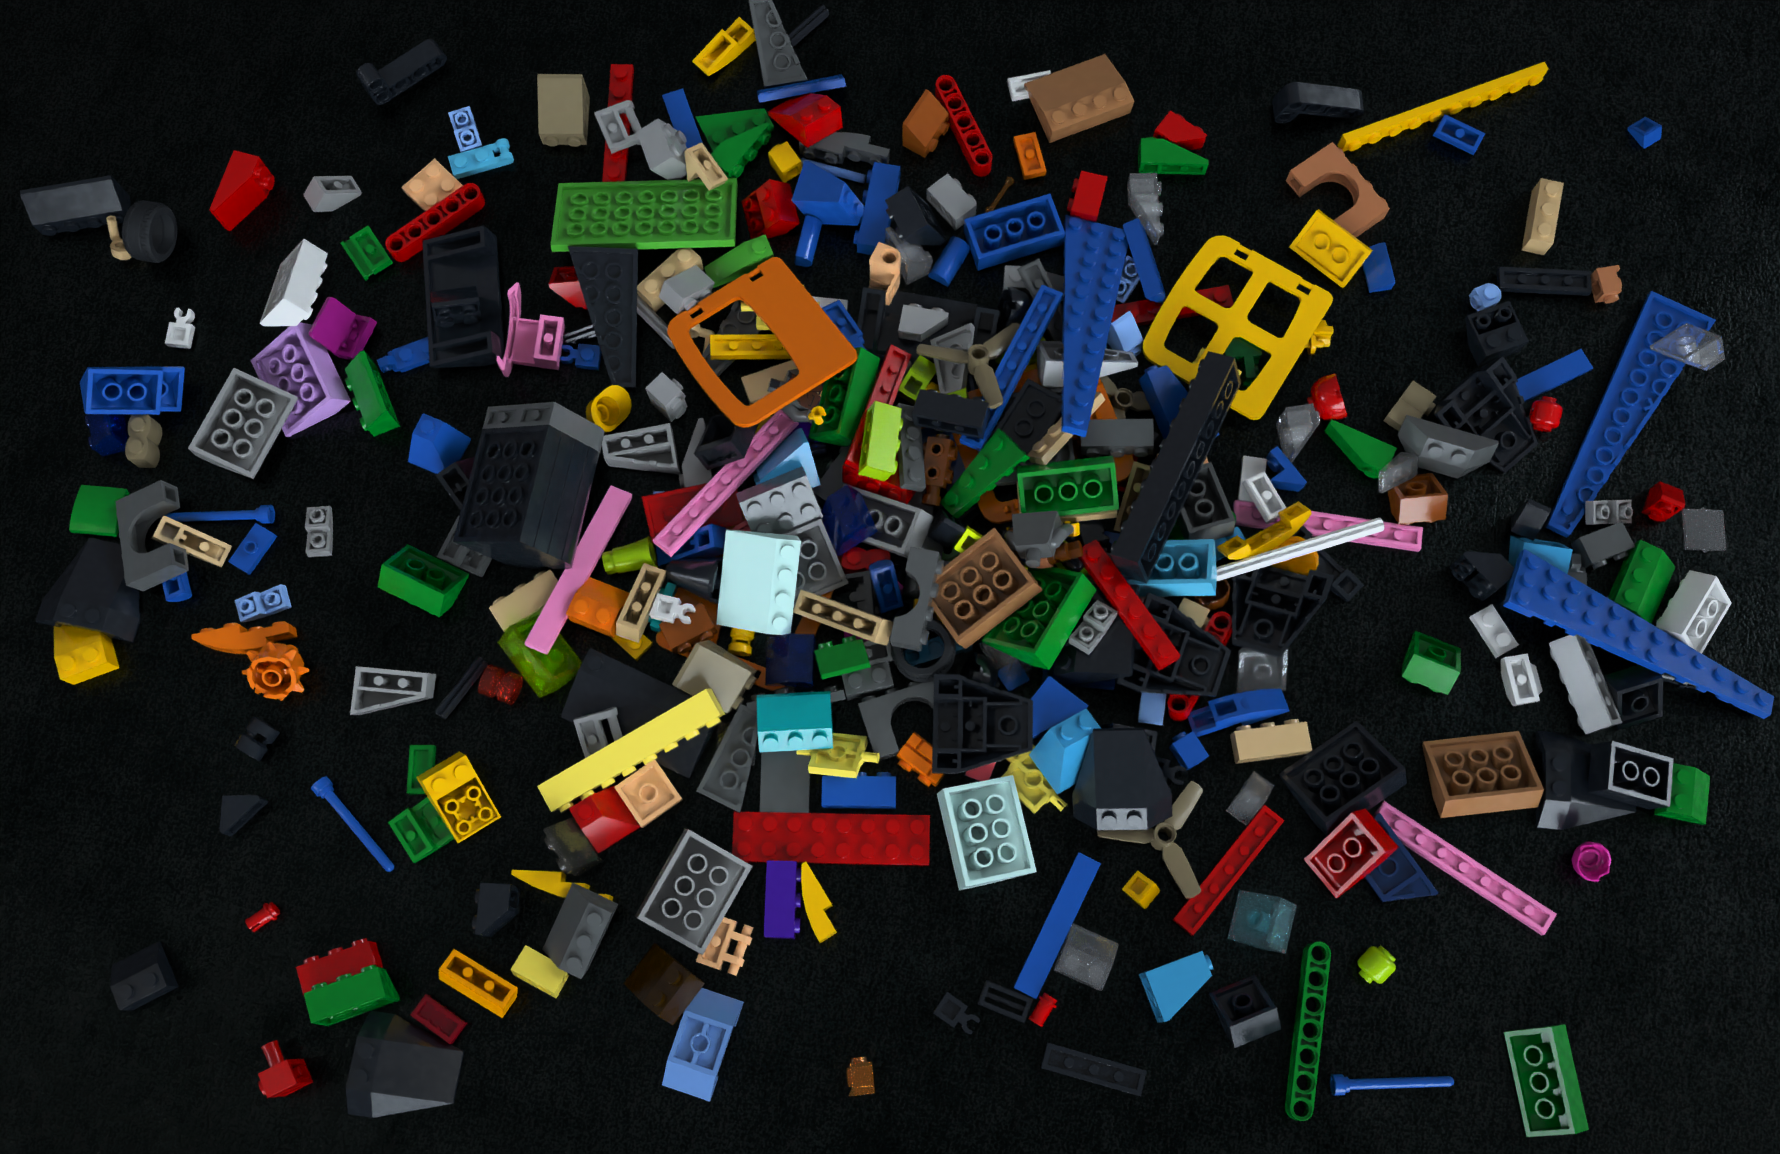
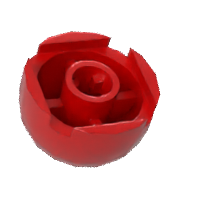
M1335 373L1323 376L1314 382L1311 387V397L1307 398L1310 411L1315 410L1320 418L1327 421L1346 418L1347 413Z

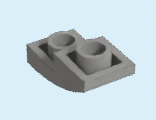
M1631 500L1585 501L1586 525L1616 524L1621 521L1623 523H1632L1633 509L1631 507Z
M331 506L307 507L305 529L308 534L305 553L308 557L332 556L333 517Z
M1097 600L1083 615V622L1069 637V644L1089 655L1113 623L1118 611Z

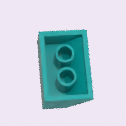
M830 691L757 695L759 752L833 748Z

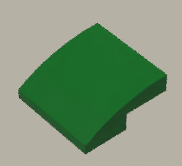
M81 485L71 514L70 532L117 537L119 526L115 501L130 495L128 490L124 488Z
M428 797L413 808H407L388 822L413 863L427 857L454 839Z

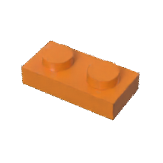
M1036 132L1014 136L1013 141L1024 180L1045 176L1046 168Z

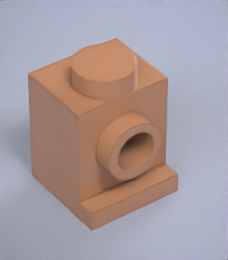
M1619 265L1597 268L1591 274L1592 293L1595 303L1605 302L1608 304L1619 300L1618 294L1622 291V282L1617 276V272L1620 270Z

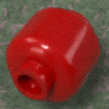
M1543 396L1541 400H1536L1531 404L1528 417H1530L1533 429L1551 432L1552 429L1559 426L1563 408L1560 404L1556 403L1557 399Z

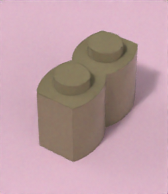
M1412 381L1383 421L1399 431L1406 415L1419 419L1423 414L1428 416L1436 406L1433 403L1436 395L1415 381Z
M132 415L128 422V434L130 437L125 446L126 457L139 468H156L160 459L158 445L162 438L161 425L150 415Z

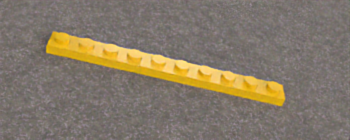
M1545 62L1350 131L1342 135L1337 146L1343 152L1347 150L1354 151L1364 144H1374L1383 137L1389 135L1390 137L1396 136L1405 129H1415L1427 121L1435 122L1444 114L1454 115L1466 107H1476L1488 99L1491 101L1496 100L1503 94L1508 92L1515 93L1524 86L1537 85L1543 80L1548 67Z

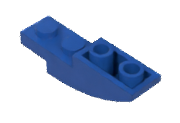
M1261 689L1208 701L1209 706L1191 711L1188 720L1192 731L1199 737L1242 723V726L1250 725L1289 712V708L1281 689Z

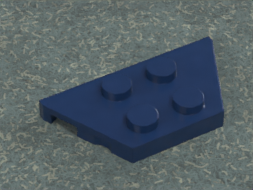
M1380 813L1376 814L1374 819L1399 846L1383 863L1364 877L1380 900L1386 902L1437 895L1438 891Z

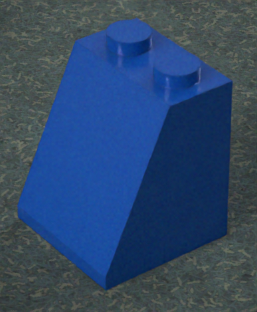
M804 161L792 202L805 216L809 215L818 218L822 224L858 226L863 215L864 205L848 185L812 162Z
M1048 676L1030 699L1033 700V743L1042 739L1051 727L1088 708L1086 703L1050 676Z

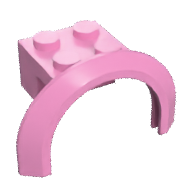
M516 282L507 293L510 305L508 338L503 359L501 360L500 356H497V364L505 377L510 375L513 364L559 370L564 340L563 334L565 333L564 318L541 314L539 321L521 318V289L519 283Z

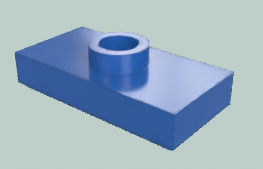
M255 523L228 562L250 575L277 536Z

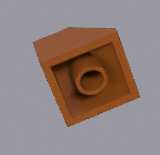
M927 89L903 122V146L926 158L929 152H933L936 149L941 134L945 135L950 126V123H948L949 113Z
M1433 473L1386 477L1391 513L1398 524L1410 525L1415 522L1432 523L1437 520H1446L1448 494Z

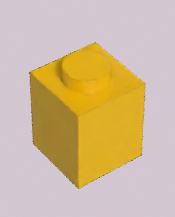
M787 141L774 146L768 152L771 166L784 183L801 173L802 162Z

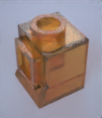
M866 1057L851 1058L850 1068H847L848 1087L852 1086L849 1096L874 1094L872 1061L867 1062Z

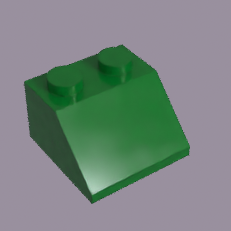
M1415 631L1402 665V677L1411 683H1419L1434 692H1442L1448 695L1461 672V648Z
M855 635L842 638V644L833 646L832 641L818 644L819 650L814 651L822 680L871 667L863 639L857 640Z
M1673 763L1670 807L1657 808L1654 815L1705 825L1710 776L1698 768Z

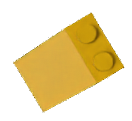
M64 624L61 627L54 626V659L60 680L75 685L119 669L112 639L105 633Z

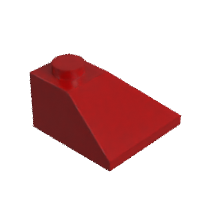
M574 266L554 267L549 281L550 289L576 308L582 307L587 309Z
M615 786L592 794L569 808L579 827L598 853H601L641 827L614 788Z

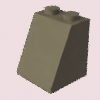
M538 74V129L543 145H570L573 147L587 145L590 96L583 75Z
M711 640L695 644L672 685L692 696L705 689H712L723 711L729 713L734 711V709L737 711L740 704L743 703L744 698L742 696L746 689L750 690L757 679L754 675L757 670Z

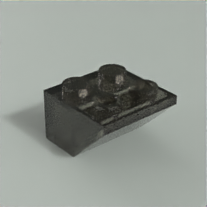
M574 817L544 829L547 835L544 841L548 848L559 856L556 862L563 872L566 871L567 874L578 877L602 862L599 854L585 836Z

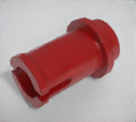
M273 902L265 903L261 910L245 919V922L249 929L252 928V932H256L269 921H275L280 911Z
M1045 992L1042 996L1038 997L1040 1001L1028 1018L1043 1027L1053 1007H1057L1055 1005L1057 1000Z

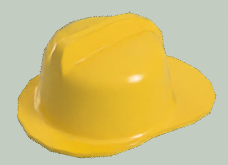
M611 385L605 388L587 405V420L598 425L605 432H611L630 414L632 405L629 393L619 385Z

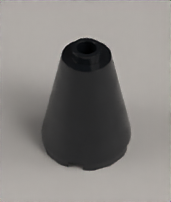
M723 557L672 560L665 568L667 581L713 604H718Z

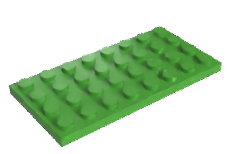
M728 178L723 185L710 191L701 179H694L689 182L688 180L559 183L550 244L552 252L569 251L568 246L629 249L735 247L737 178Z

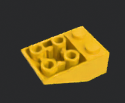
M461 752L454 754L416 777L457 843L462 842L501 818L467 756Z

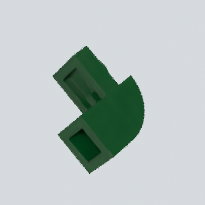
M1235 337L1223 355L1235 358L1236 364L1240 365V371H1242V386H1250L1258 376L1257 364L1262 357V351L1247 340Z

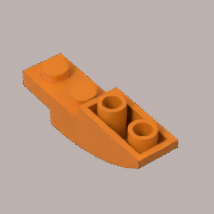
M279 621L273 623L271 627L263 628L258 626L249 629L238 623H227L223 625V628H204L200 630V633L192 634L191 636L194 641L214 650L233 654H246L248 650L259 652L268 642L273 644L277 641L296 638L297 632L296 628L291 624Z

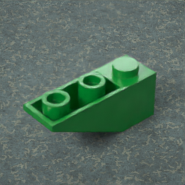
M768 122L724 140L711 153V156L727 178L740 177L746 164L749 161H753L761 146L769 142L771 138L770 124Z

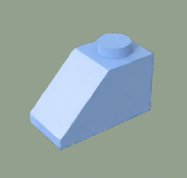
M1128 311L1111 323L1107 343L1113 350L1133 352L1135 357L1139 355L1144 340L1133 314Z

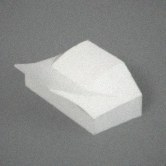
M1528 653L1502 658L1501 676L1506 695L1511 704L1517 706L1540 701L1539 694L1542 692L1537 668L1530 663Z

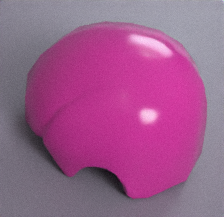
M1582 843L1574 850L1571 859L1574 870L1585 880L1598 882L1600 877L1609 873L1611 856L1609 850L1600 843Z

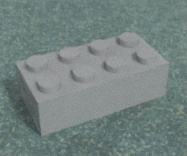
M843 484L826 527L839 535L908 558L910 547L922 548L934 517L920 508Z

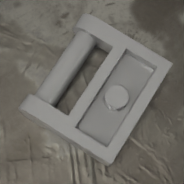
M626 100L594 112L611 154L636 144L641 145L637 131L642 128L634 112L635 107L631 100ZM619 114H626L634 134L628 136Z
M616 707L581 716L573 720L585 758L609 745L601 720L607 718L614 741L623 737L616 716L618 715Z

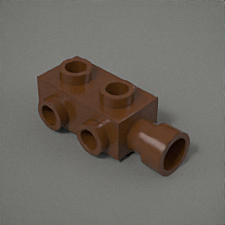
M936 434L935 437L928 436L927 442L923 444L927 487L925 494L922 496L921 504L940 507L942 497L939 495L941 488L947 489V485L953 482L954 471L950 469L952 460L956 461L958 447L955 446V442L950 439L949 435ZM936 446H940V452L935 454ZM932 469L937 471L934 477H930Z

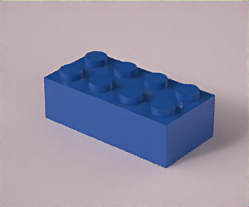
M1051 194L964 219L963 232L970 246L977 270L1063 245L1065 231Z

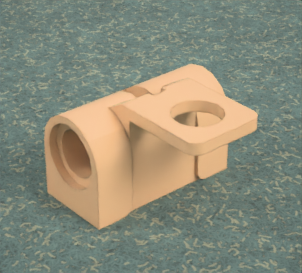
M878 242L869 259V285L887 289L885 304L889 306L900 285L901 255L898 249Z

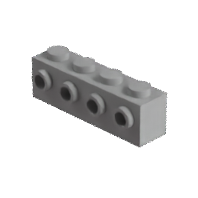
M1577 634L1575 636L1568 635L1550 642V655L1558 665L1560 670L1559 677L1562 683L1566 685L1569 693V702L1575 707L1578 715V724L1585 734L1598 732L1621 724L1622 720L1591 644L1587 643L1584 637Z

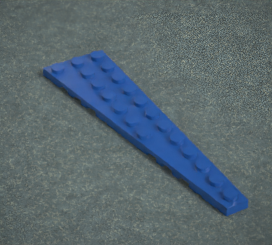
M1066 215L1064 219L1063 403L1061 431L1086 437L1127 253L1128 241L1124 229Z
M1653 291L1647 295L1545 528L1566 538L1572 533L1585 514V501H1594L1599 490L1609 479L1614 468L1619 464L1627 449L1630 448L1661 402V399L1666 395L1676 377L1683 370L1682 368L1691 358L1699 343L1702 342L1716 321L1715 319Z
M1526 549L1519 553L1504 600V607L1530 618L1536 616L1544 620L1543 624L1550 627L1554 625L1565 629V633L1571 636L1576 634L1582 636L1587 643L1601 647L1610 653L1661 675L1663 673L1670 674L1675 677V681L1682 684L1685 682L1696 686V690L1703 693L1709 691L1715 694L1717 699L1731 703L1735 707L1765 719L1771 715L1774 696Z

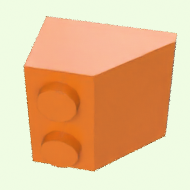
M589 577L576 591L566 615L574 623L615 638L616 622L630 593Z

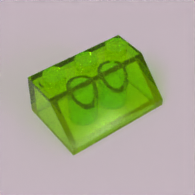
M537 615L510 625L498 641V644L537 696L541 698L557 691L576 677L582 662L560 633L548 655L525 646V641L539 617Z

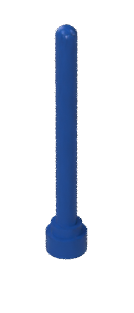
M261 505L255 510L168 513L164 516L178 522L256 519L257 522L262 524H272L275 520V510L272 505Z
M324 776L312 785L311 790L316 796L326 798L385 871L391 872L394 869V864L333 792L334 788L332 787L333 783L331 780Z
M1332 1074L1330 1076V1088L1333 1096L1345 1095L1350 1090L1451 1087L1454 1084V1079L1450 1076L1349 1079L1344 1077L1343 1074Z

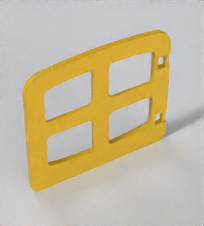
M1224 235L1215 236L1207 240L1167 296L1143 341V354L1148 361L1158 367L1167 365L1177 378L1190 384L1191 380L1195 379L1199 363L1202 359H1205L1207 352L1210 351L1223 355L1235 337H1241L1265 350L1271 355V358L1246 390L1237 391L1230 406L1231 409L1247 418L1258 420L1266 412L1328 311L1333 297L1328 291L1302 279L1301 276L1263 255L1240 245L1239 242ZM1236 250L1248 255L1246 261L1234 254ZM1220 257L1228 258L1253 273L1234 305L1230 308H1224L1195 291L1204 275ZM1269 282L1295 295L1300 300L1297 312L1282 338H1277L1252 324L1247 318L1250 310ZM1301 284L1310 289L1309 295L1296 289L1298 285ZM1184 307L1190 308L1213 321L1218 326L1217 332L1195 364L1167 350L1164 346L1169 331Z

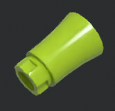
M649 536L637 542L602 553L603 566L608 575L617 572L620 574L641 570L643 563L657 567L655 548Z

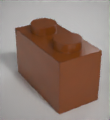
M702 602L694 606L695 613L686 612L684 616L690 617L691 624H684L679 618L675 619L674 624L668 622L659 624L675 655L690 651L696 643L711 640L714 638V634L718 633Z

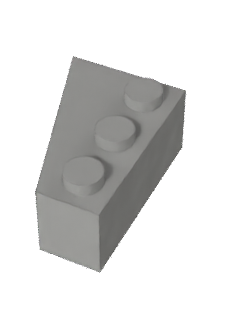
M670 423L605 435L603 437V455L608 466L681 474L674 433Z

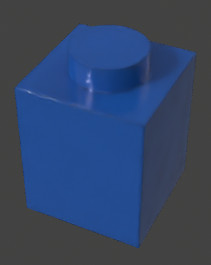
M1183 731L1172 738L1174 743L1169 748L1179 764L1186 768L1187 771L1209 757L1193 731L1189 734Z

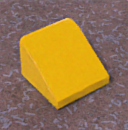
M1138 870L1122 888L1128 896L1144 909L1149 906L1160 892L1156 883Z

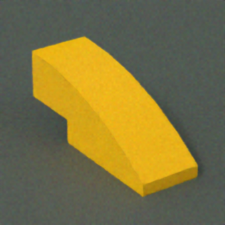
M738 17L726 31L721 29L692 62L707 76L712 75L732 62L755 41L754 29Z
M805 861L802 863L801 869L802 896L811 927L818 941L822 943L837 933L825 913L833 905Z

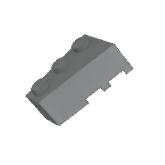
M356 666L350 715H363L431 699L434 696L436 674Z

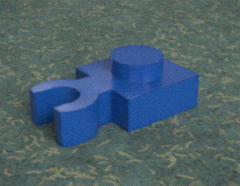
M579 343L577 350L573 349L570 345H562L563 352H570L568 357H560L563 364L575 362L576 368L599 370L602 356L600 346Z

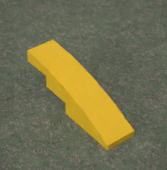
M512 870L511 875L533 887L562 898H566L572 883L565 882L566 874L562 872ZM575 883L589 890L590 885L586 883ZM599 894L613 901V896L608 894Z

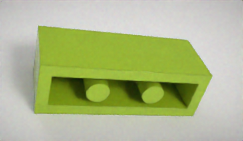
M875 401L868 408L858 470L859 475L885 482L891 475L895 474L898 466L895 457L901 443L898 435L903 426V418H901L902 408Z

